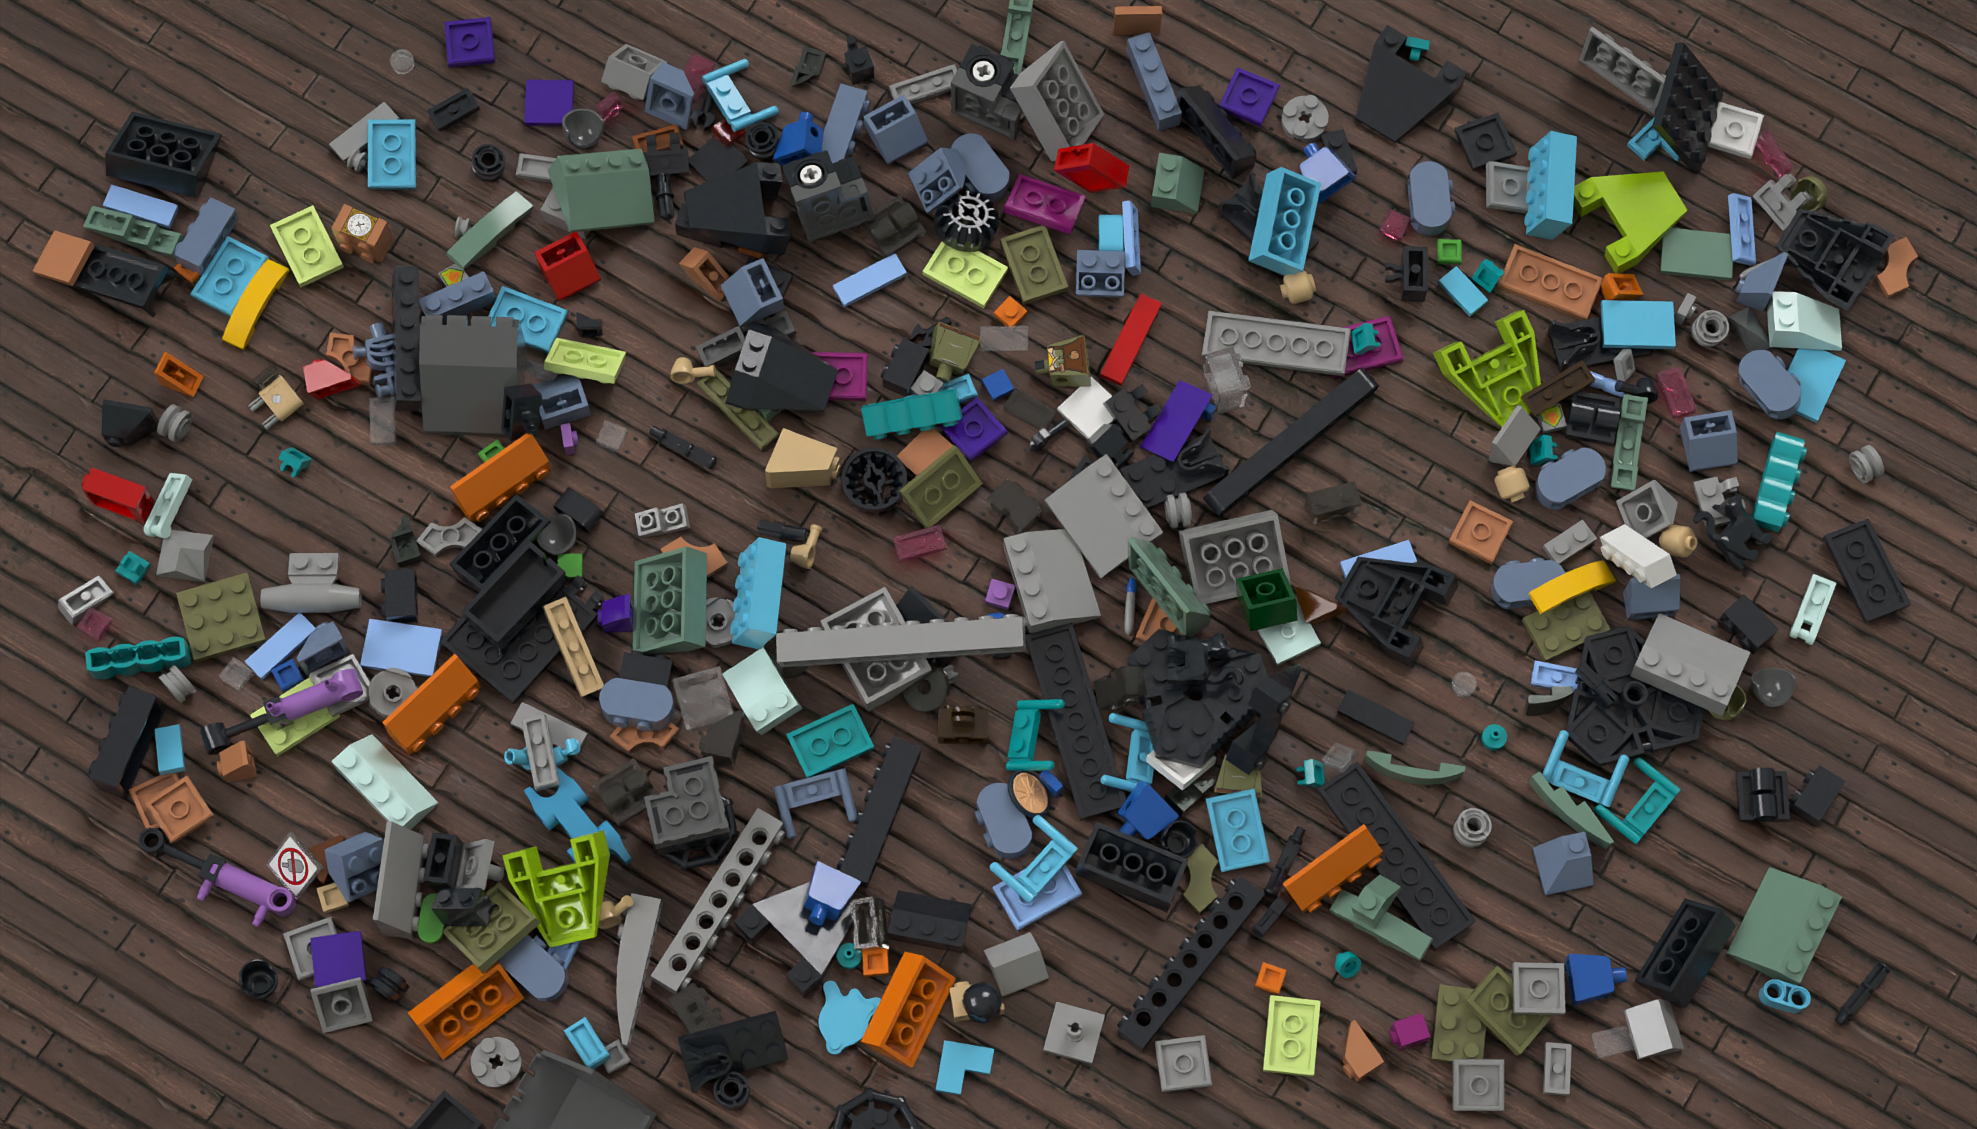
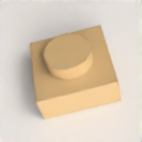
M336 883L316 888L325 914L349 906L348 901H346Z

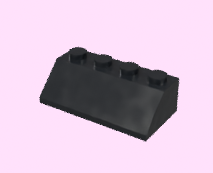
M1200 85L1181 88L1178 92L1177 102L1182 112V118L1233 180L1254 166L1257 154L1252 144L1245 142L1240 129L1236 125L1232 126L1228 121L1226 112L1222 108H1218L1214 103L1211 93L1208 90L1204 91Z
M516 494L449 564L462 581L472 589L481 591L527 542H533L551 521Z
M1096 822L1078 862L1075 875L1168 913L1189 860Z
M1685 898L1635 981L1660 998L1686 1008L1735 929V923L1722 909Z

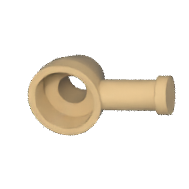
M681 357L676 359L671 369L670 378L676 383L688 384L694 381V377H716L715 365H710V367L693 368L690 359Z
M811 525L806 544L793 546L791 550L790 560L802 568L810 569L813 565L815 545L819 534L822 532L820 526Z
M625 895L615 906L610 901L602 902L598 928L607 929L618 925L622 920L620 914L633 906V899Z

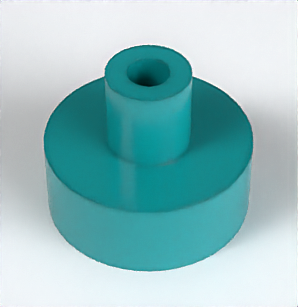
M1489 725L1484 729L1481 740L1487 749L1496 751L1505 745L1507 733L1500 725Z
M845 943L837 951V961L844 969H855L862 961V952L856 944Z
M1341 952L1336 956L1335 970L1343 978H1350L1358 973L1361 968V960L1353 952Z

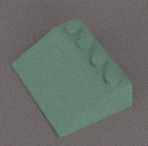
M642 149L558 156L547 170L570 233L650 225L654 223L649 168Z
M1133 537L1127 540L1129 569L1151 597L1156 600V603L1181 635L1192 637L1210 625L1211 612L1204 602L1200 603L1195 597L1196 592L1190 584L1185 585L1181 580L1182 575L1174 565L1172 567L1169 565L1164 551L1160 547L1156 548L1152 542Z
M682 547L635 561L633 650L651 655L688 652L705 647L707 553L690 547Z
M1769 867L1726 954L1773 979L1798 986L1842 896L1819 884Z

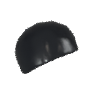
M1177 820L1168 824L1160 836L1161 848L1183 858L1191 856L1198 844L1196 828L1188 821Z
M252 959L245 963L239 972L240 987L248 997L254 1000L267 999L274 994L278 987L277 972L266 960Z
M985 982L972 984L963 994V1007L973 1022L985 1024L992 1022L1000 1015L1002 1001L997 989L993 985Z

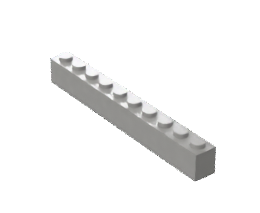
M1007 614L1000 619H994L993 616H981L979 620L969 621V618L960 617L955 618L954 622L933 619L930 620V623L920 624L919 621H907L905 625L885 622L881 623L879 627H871L870 624H858L856 628L847 629L846 626L839 625L833 626L832 630L811 627L804 632H798L797 629H785L783 633H776L777 663L781 668L1026 652L1025 622L1017 614Z

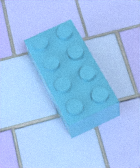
M1550 131L1530 148L1528 154L1530 170L1527 174L1530 188L1526 195V203L1529 208L1524 220L1527 226L1526 235L1553 240L1572 224L1577 136Z
M1283 167L1267 173L1248 261L1282 275L1297 274L1303 271L1321 187L1320 182Z
M758 537L752 544H749L744 552L740 553L738 559L740 575L737 576L735 583L738 593L732 608L735 612V618L730 626L733 644L760 649L776 635L786 543Z

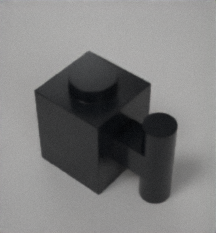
M854 35L848 36V52L844 53L845 66L852 85L873 79L874 65L867 46L858 48L856 37Z
M1103 424L1084 443L1097 460L1107 454L1113 460V464L1117 469L1134 455V452L1128 447L1123 452L1120 451L1128 442L1123 437L1124 432L1115 424Z

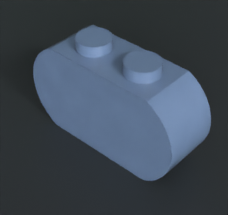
M969 133L957 138L951 149H958L967 168L964 180L966 191H969V195H974L975 197L978 193L982 194L983 201L989 199L993 203L1002 199L1009 188V170L981 135Z
M1431 161L1422 162L1411 170L1407 181L1411 226L1422 235L1434 236L1442 233L1448 227L1451 216L1455 215L1454 201H1450V194L1453 193L1452 180H1448L1447 170L1442 165Z
M1755 350L1745 355L1739 364L1740 384L1769 418L1786 419L1792 416L1798 410L1801 403V383L1793 373L1790 375L1785 370L1786 365L1780 357H1774L1767 350Z
M1580 448L1576 451L1571 449L1561 456V460L1555 463L1550 461L1543 465L1535 483V495L1538 501L1546 508L1559 510L1598 488L1606 472L1605 462L1599 453L1590 448Z
M1535 558L1526 563H1520L1517 560L1509 561L1497 570L1491 584V594L1494 601L1504 609L1535 606L1528 593L1550 580L1565 574V571L1557 562L1553 560L1544 561V558Z
M614 678L608 681L600 692L599 700L604 717L608 722L620 728L632 726L645 732H650L651 730L659 731L666 728L672 722L675 715L672 694L664 685Z
M993 783L986 786L977 798V811H974L978 825L983 824L986 833L983 834L988 848L993 847L995 854L1001 858L1015 859L1021 857L1028 851L1032 842V831L1027 819L1012 803L1008 793V784Z
M527 934L498 961L506 971L539 1001L550 1002L556 1000L565 992L568 986V972L562 967L565 962L555 952L550 956L544 950L547 945L537 936L532 939Z

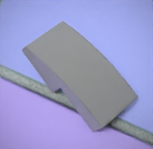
M683 503L661 510L656 507L635 513L639 537L657 536L690 528L687 508Z

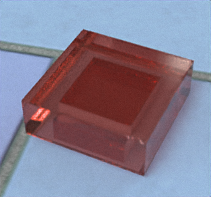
M726 119L713 125L711 132L726 147L743 137L745 133L743 129L734 132L731 124L729 125Z

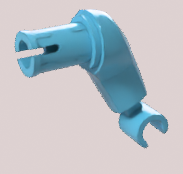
M575 738L565 740L566 749L564 750L560 746L553 748L557 766L568 760L567 755H577L580 753L579 740ZM526 747L523 750L507 749L508 751L504 755L507 764H519L525 769L531 770Z

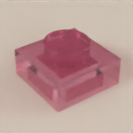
M615 92L596 105L597 113L602 117L603 121L615 117L622 108L620 98Z
M1389 209L1379 233L1401 241L1411 218Z
M90 607L77 628L100 641L113 621L108 616Z

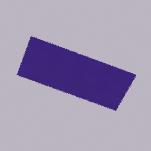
M1179 380L1140 447L1174 462L1213 395Z

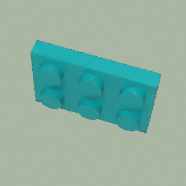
M854 704L786 734L806 778L817 776L874 749V745Z

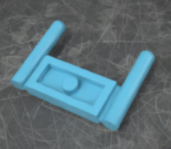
M742 59L701 76L702 82L707 86V90L729 125L731 124L734 132L779 113L778 107L772 106L751 115L750 109L728 76L749 66L747 59Z
M1111 713L1109 715L1111 723L1133 728L1134 731L1131 734L1126 780L1103 775L1101 783L1130 792L1133 791L1139 781L1146 782L1149 785L1152 784L1154 768L1146 762V758L1153 751V747L1145 722Z
M1561 730L1542 775L1548 783L1558 787L1563 786L1567 791L1610 807L1629 762V757L1627 755L1619 757L1612 777L1608 780L1559 760L1569 737L1567 731Z
M1036 815L1033 818V823L1053 840L1024 870L1019 878H1014L997 862H993L990 865V870L1029 904L1079 849L1040 815Z

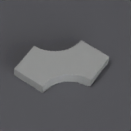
M463 518L455 525L446 527L430 523L416 543L437 557L441 552L450 548L464 549L482 529L467 518Z

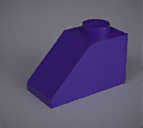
M630 594L602 602V610H598V624H602L604 632H633L634 608Z

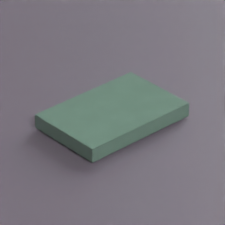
M1671 228L1663 236L1660 274L1731 281L1733 270L1731 234Z

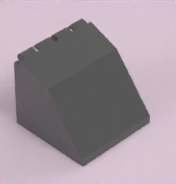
M443 315L422 316L420 324L419 369L424 434L507 437L501 430L504 387L525 384L527 345L518 319H514V317H496V326H491L492 317L472 316L471 326H467V316L447 315V325H443Z
M543 1050L541 1054L536 1053L528 1069L535 1072L533 1077L525 1072L515 1090L522 1095L521 1098L512 1095L502 1112L509 1119L505 1121L500 1117L493 1129H649L656 1113L594 1069Z

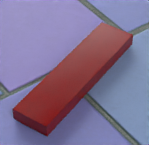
M1140 293L1100 373V377L1122 386L1162 306L1161 302Z

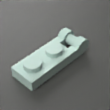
M169 474L144 526L145 535L150 537L158 536L159 538H168L171 535L170 526L193 479L185 474Z
M1815 574L1812 575L1789 633L1790 637L1795 639L1799 637L1810 645L1814 643L1836 586L1835 582ZM1802 623L1810 625V630L1801 628Z

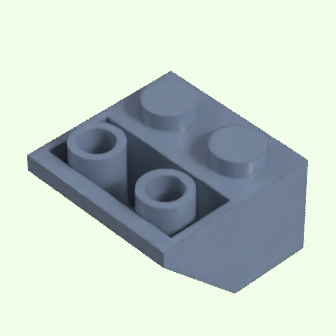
M905 95L863 116L864 129L887 165L928 143L918 116Z
M939 148L908 173L926 213H931L963 188L967 168L958 149Z
M1077 250L1076 296L1124 298L1125 251Z
M764 258L741 267L721 285L740 328L784 309L783 298Z
M565 374L533 385L542 395L543 403L540 406V416L545 430L591 415L579 378Z
M1732 410L1684 417L1679 428L1690 472L1737 465V431Z
M1680 574L1653 588H1650L1643 582L1640 583L1633 576L1623 592L1627 621L1657 618L1659 613L1667 617L1676 616L1680 609Z
M364 832L324 849L328 872L346 901L351 902L377 890L384 845L382 838Z

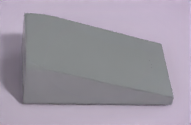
M98 575L58 600V609L70 624L73 625L111 597L113 592Z

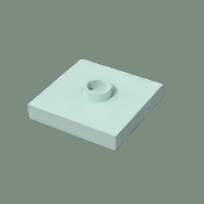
M1298 601V621L1258 630L1277 666L1321 644L1311 624L1305 622Z

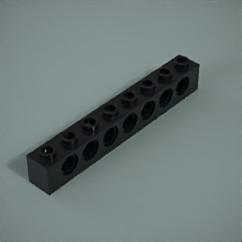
M1240 876L1237 881L1231 880L1224 890L1227 892L1222 900L1217 898L1209 910L1212 913L1207 919L1204 917L1200 919L1194 927L1197 932L1192 938L1187 936L1179 946V949L1182 951L1176 958L1174 956L1169 958L1163 967L1166 971L1161 977L1156 975L1148 985L1151 990L1146 996L1141 994L1133 1004L1135 1010L1130 1016L1125 1014L1117 1024L1120 1028L1117 1035L1138 1052L1142 1053L1264 899L1265 893L1243 876ZM1231 900H1238L1242 908L1233 910L1228 903ZM1216 919H1222L1226 922L1227 927L1217 929L1213 922ZM1207 938L1212 946L1204 949L1199 946L1198 940ZM1187 957L1193 958L1196 961V966L1193 968L1186 967L1183 964V959ZM1177 977L1181 981V985L1171 987L1167 979ZM1161 996L1165 999L1166 1003L1161 1007H1157L1152 1003V998ZM1145 1015L1150 1019V1024L1140 1026L1136 1018Z

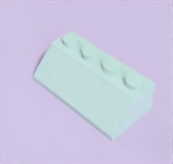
M373 734L350 744L332 760L333 765L340 774L386 821H392L411 830L439 804Z

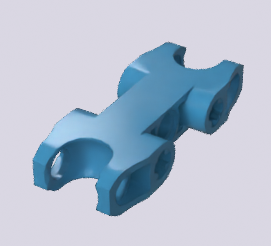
M558 767L561 785H559L557 792L553 796L541 797L530 786L524 790L525 795L534 808L536 816L549 831L560 824L572 839L604 830L610 854L619 857L626 865L632 861L619 834L609 822L604 821L596 827L580 808L589 801L588 797L574 779L567 776ZM571 847L567 850V853L575 863L576 861Z

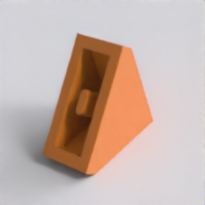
M1608 273L1605 275L1600 286L1605 300L1631 301L1643 296L1634 274Z
M164 352L154 372L160 385L190 397H194L204 377L167 352Z

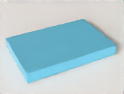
M368 120V190H416L415 120Z
M227 236L190 295L192 298L231 317L247 285L269 257Z
M502 286L489 313V317H492L491 326H496V317H514V319H518L526 345L548 354L555 339L558 338L569 313L566 309Z
M1602 300L1603 348H1675L1673 302Z
M1797 349L1787 371L1790 375L1793 373L1801 383V403L1795 414L1817 423L1846 360L1825 350Z
M1255 789L1206 798L1221 872L1270 862Z

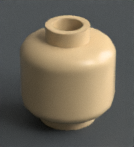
M1304 270L1297 274L1285 275L1283 278L1284 284L1280 285L1283 299L1288 298L1291 304L1311 300L1313 293L1316 292L1312 274H1307Z
M1510 466L1497 471L1498 476L1495 477L1494 481L1501 498H1510L1511 502L1525 497L1524 492L1529 490L1530 485L1522 468Z
M1671 525L1660 534L1659 544L1670 556L1684 558L1688 557L1695 550L1697 538L1690 527Z

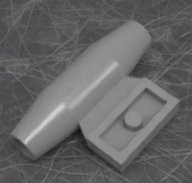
M290 553L288 577L292 584L262 589L261 607L263 609L288 613H333L361 608L362 594L361 588L334 584L339 574V553Z

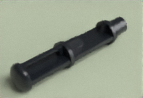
M652 426L649 434L657 438L659 443L685 455V457L700 463L708 469H713L717 464L716 456L668 432L666 429L661 430L655 426Z
M1297 826L1293 835L1289 836L1272 875L1264 888V893L1271 898L1278 896L1303 843L1302 838L1306 831L1304 828Z
M1878 962L1844 1005L1840 1007V1013L1834 1019L1839 1025L1842 1026L1847 1019H1851L1890 972L1887 964Z

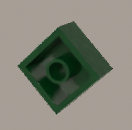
M1283 568L1236 579L1237 602L1250 631L1298 621L1296 597Z

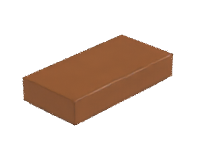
M677 124L632 136L635 149H642V152H647L646 135H656L657 151L671 150L669 133H679L680 149L684 148Z

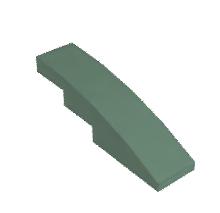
M516 191L479 220L447 251L446 255L462 270L495 248L497 241L514 229L515 223L532 212L533 205Z
M92 206L83 225L85 229L113 240L175 258L174 251L177 244L184 240L181 233L160 229L157 224L136 220L133 215Z
M1540 771L1531 776L1528 783L1544 803L1565 823L1578 833L1585 832L1587 839L1605 850L1611 847L1614 842L1585 801L1576 806L1563 786L1554 791Z
M1342 889L1330 908V912L1333 915L1353 923L1355 928L1376 937L1379 942L1419 961L1423 959L1433 941L1431 937L1388 912L1385 913L1376 929L1370 927L1353 916L1352 906L1358 897Z

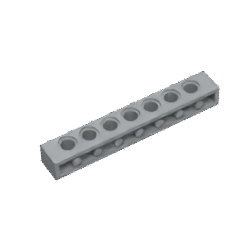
M757 808L651 974L653 982L677 996L681 991L685 992L692 982L690 976L694 970L699 971L706 959L703 957L708 948L711 950L714 948L719 939L717 936L721 928L725 929L732 919L730 913L735 906L738 908L742 904L746 896L743 894L748 885L751 887L754 885L759 876L757 873L761 865L765 866L771 858L772 853L770 850L774 844L778 845L785 835L783 822ZM756 836H765L767 840L762 845H756L753 842ZM745 856H750L754 859L753 863L749 866H743L740 864V860ZM731 877L740 879V883L735 887L727 885V881ZM718 898L727 900L726 905L722 908L715 907L713 903ZM704 919H711L714 922L713 926L709 929L701 928L700 923ZM698 940L700 946L696 950H689L687 948L689 941ZM678 961H684L687 963V966L683 971H675L673 969L674 964Z

